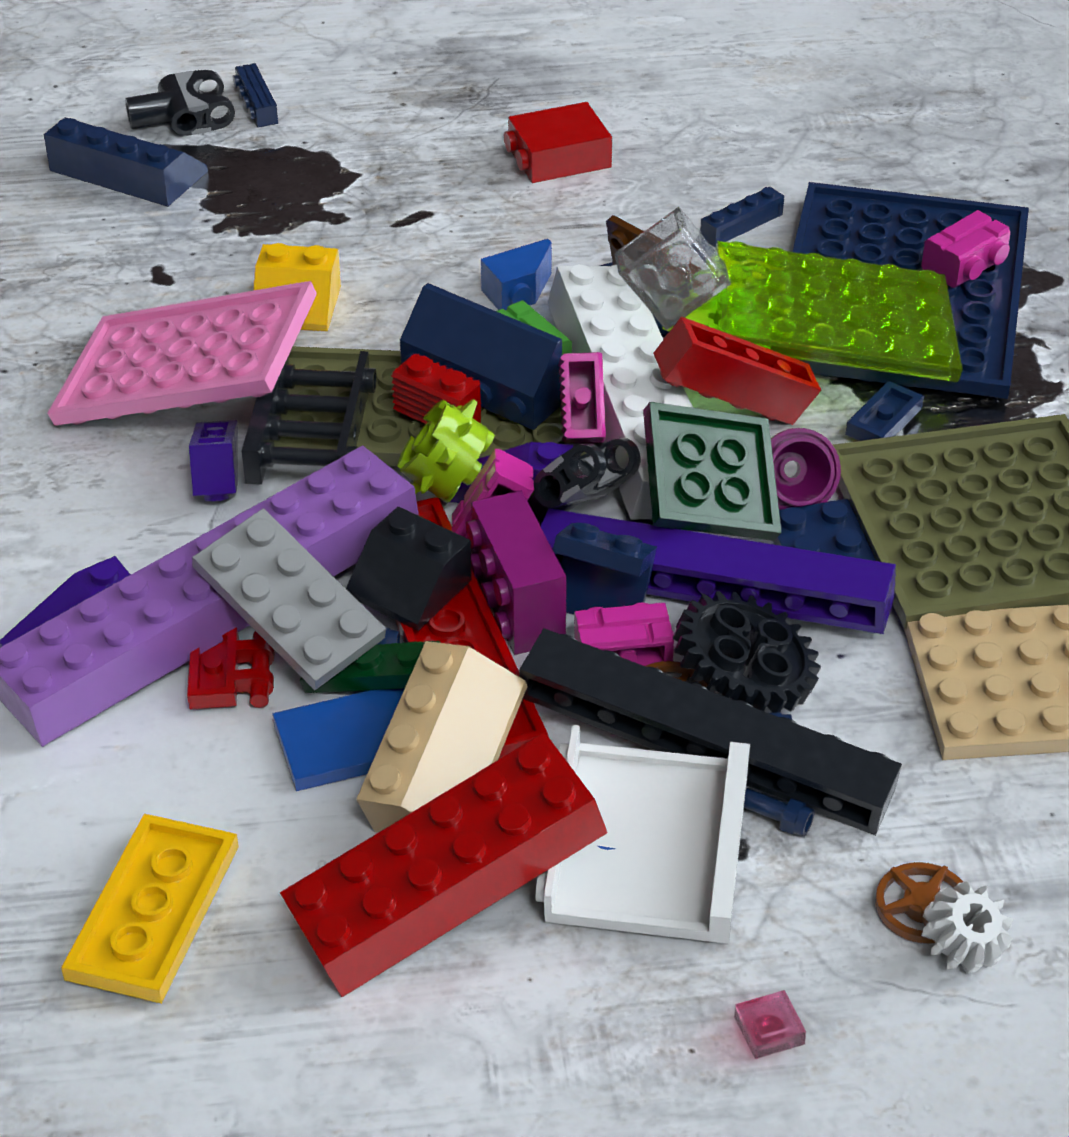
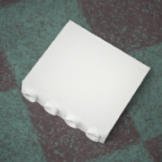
M572 725L569 744L561 743L559 751L595 798L608 833L537 877L536 901L544 902L545 922L729 944L750 744L730 742L728 759L580 743V726ZM598 846L610 847V848H616V849L605 850V849H601V848L598 847Z

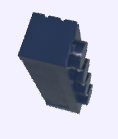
M256 63L236 66V75H233L234 87L238 88L240 99L243 98L244 107L248 109L250 120L255 121L257 128L278 124L277 104Z
M769 186L755 194L746 196L736 203H731L719 211L712 212L701 219L700 238L716 248L739 235L782 216L784 195Z

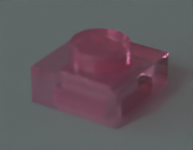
M785 990L735 1004L734 1018L755 1059L805 1045L806 1030Z

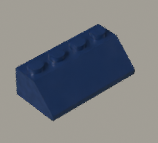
M64 117L44 133L50 171L167 207L208 172L206 164L184 152L168 148L165 145L137 139L135 136L113 132L104 127H96L79 122L73 118Z
M427 283L422 287L400 338L401 364L413 354H419L420 356L432 359L433 363L439 362L440 366L446 365L447 369L452 368L453 370L460 371L466 374L467 378L473 377V381L479 380L482 408L532 430H535L560 407L562 402L560 399L561 391H559L561 375H559L560 367L558 364L562 356L561 338Z

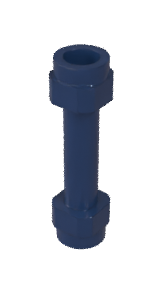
M746 788L744 808L780 822V830L793 836L795 834L802 837L807 835L814 819V809L807 807L806 803L791 798L788 804Z

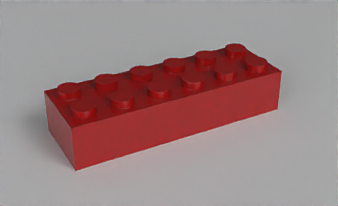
M543 732L284 889L280 894L341 997H344L608 832L595 798L547 734Z

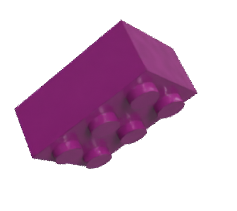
M517 491L471 502V521L466 522L467 538L471 540L472 547L471 569L476 580L480 582L483 595L489 608L493 609L496 623L503 638L507 639L513 654L518 655L530 652L543 628L558 634H566V575L523 492Z

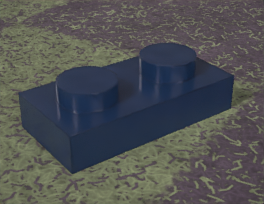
M888 381L847 421L845 435L858 441L894 437L922 409L924 396Z

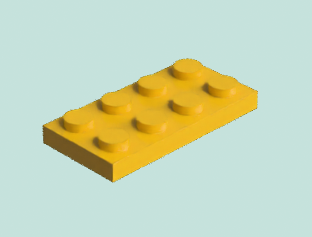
M144 813L61 967L64 981L162 1004L239 848L237 834Z

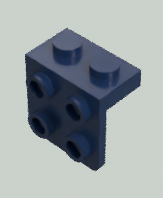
M571 523L556 535L553 547L554 553L563 555L561 567L566 575V612L574 615L575 611L587 610L592 607L611 608L632 606L641 602L645 603L657 546L643 543L639 538L630 535H614L600 531L598 527L587 523Z

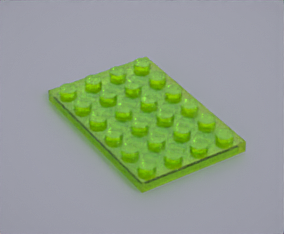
M717 241L714 260L718 328L720 331L795 359L952 382L959 381L963 369L945 274H938L931 270L904 269L892 264L877 265L864 263L857 259L830 258L817 253H796L785 251L778 247L763 248L749 246L737 241L730 243Z

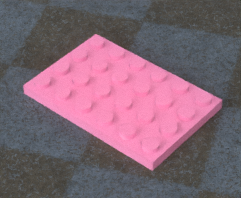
M311 281L102 316L47 414L54 426L71 423L78 425L90 420L116 419L123 415L136 413L150 414L157 410L176 407L188 408L195 404L209 402L223 403L230 399L248 396L261 397L272 393L317 295Z

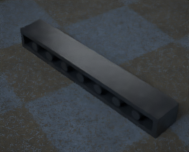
M543 628L519 670V677L525 680L527 684L523 699L656 751L728 759L730 742L750 744L746 786L788 802L791 798L806 803L807 807L814 809L818 814L875 836L897 786L902 763L891 760L882 753L870 752L844 742L837 736L822 734L801 726L789 718L778 717L756 709L747 702L727 698L709 691L702 685L682 681L664 674L657 668L645 667L624 659L612 651L601 650L579 642L567 634H558Z

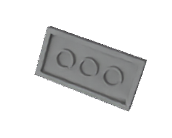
M264 508L192 557V567L314 690L318 689L385 638L386 628Z

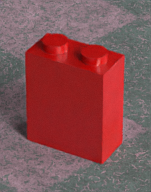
M588 102L508 117V131L504 132L506 150L508 153L512 152L516 158L519 170L525 172L531 183L612 167V136Z

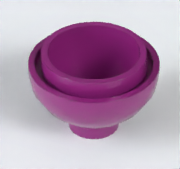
M806 428L787 429L771 437L779 509L828 502L837 489L841 474L839 456L832 443L822 434ZM789 461H795L797 464V472L792 477H788L784 472V467Z

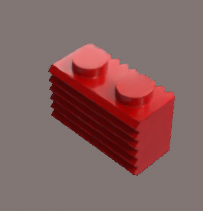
M413 354L393 371L391 383L394 384L392 390H394L392 396L395 397L392 402L395 403L394 410L427 424L428 422L423 418L441 400L455 407L458 405L463 407L474 399L477 401L473 419L481 423L479 380L473 381V377L467 378L466 374L452 368L447 369L446 365L440 366L439 362L433 363L432 359L420 356L419 354Z

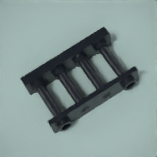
M360 351L355 372L296 369L294 364H289L287 358L272 393L256 398L241 450L245 484H262L267 467L272 468L274 464L327 466L358 448L357 442L368 394L375 393L377 382L376 369L369 367V353L367 351ZM295 385L351 388L349 397L289 394L288 389H294ZM288 411L345 413L343 423L282 420L281 414L287 415ZM281 437L339 440L337 450L274 446V441H280Z

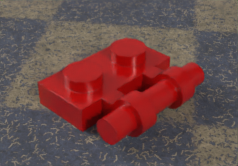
M236 627L222 635L223 641L209 650L201 653L199 647L190 652L187 691L190 709L237 706V693L248 692L250 694V703L254 707L261 708L268 704L269 695L274 689V676L270 672V665L274 662L275 650L256 631H254L252 639L239 640ZM249 662L251 664V669H238V663Z

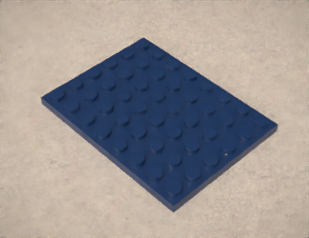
M809 182L770 350L808 363L814 374H820L825 377L852 378L864 382L887 383L890 381L903 387H921L948 393L959 392L980 395L986 398L1008 399L1029 208ZM979 210L990 216L992 221L997 220L1008 226L1011 232L1008 244L1010 250L1007 258L1000 265L994 264L982 271L975 280L968 279L957 287L952 288L940 281V277L935 278L923 271L921 265L925 240L973 212Z

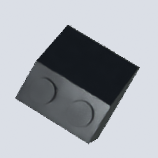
M398 506L371 530L346 590L360 603L419 631L472 580L471 540Z

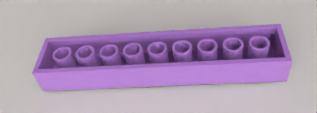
M362 445L0 648V701L43 747L190 661V652L200 647V652L203 653L221 643L224 633L236 627L239 632L250 626L192 567V557L264 508L334 577L357 563L371 530L398 506L419 516L415 487Z

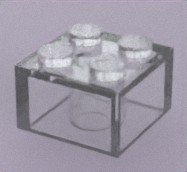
M677 207L615 253L619 275L666 330L675 325L681 316L686 317L731 285L726 264L680 207Z

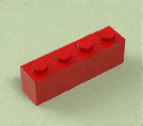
M682 316L653 352L661 370L662 378L670 385L692 389L706 398L714 397L726 401L737 409H748L760 413L772 421L777 419L793 425L822 391L808 363Z

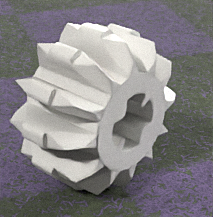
M968 881L958 883L954 888L948 886L941 889L935 895L934 902H931L925 908L923 917L929 923L923 927L921 936L935 940L936 943L931 948L930 955H940L943 953L947 956V970L956 968L961 963L967 974L977 972L982 966L987 968L995 965L1001 959L1002 953L1010 947L1013 940L1006 931L1011 928L1014 919L1000 914L999 911L1003 907L1004 899L992 902L988 898L987 885L973 891Z

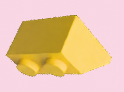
M283 243L263 244L255 265L253 291L311 281L317 295L301 330L328 331L341 288L338 249L325 248L319 245L305 247L289 246Z

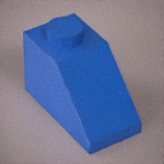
M544 239L481 259V291L498 310H507L508 306L522 300L529 306L536 304L552 274V242L549 239Z

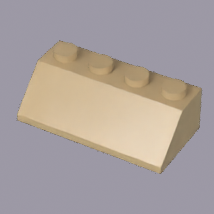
M426 641L356 799L374 832L382 831L497 761L527 689L526 681L469 646Z

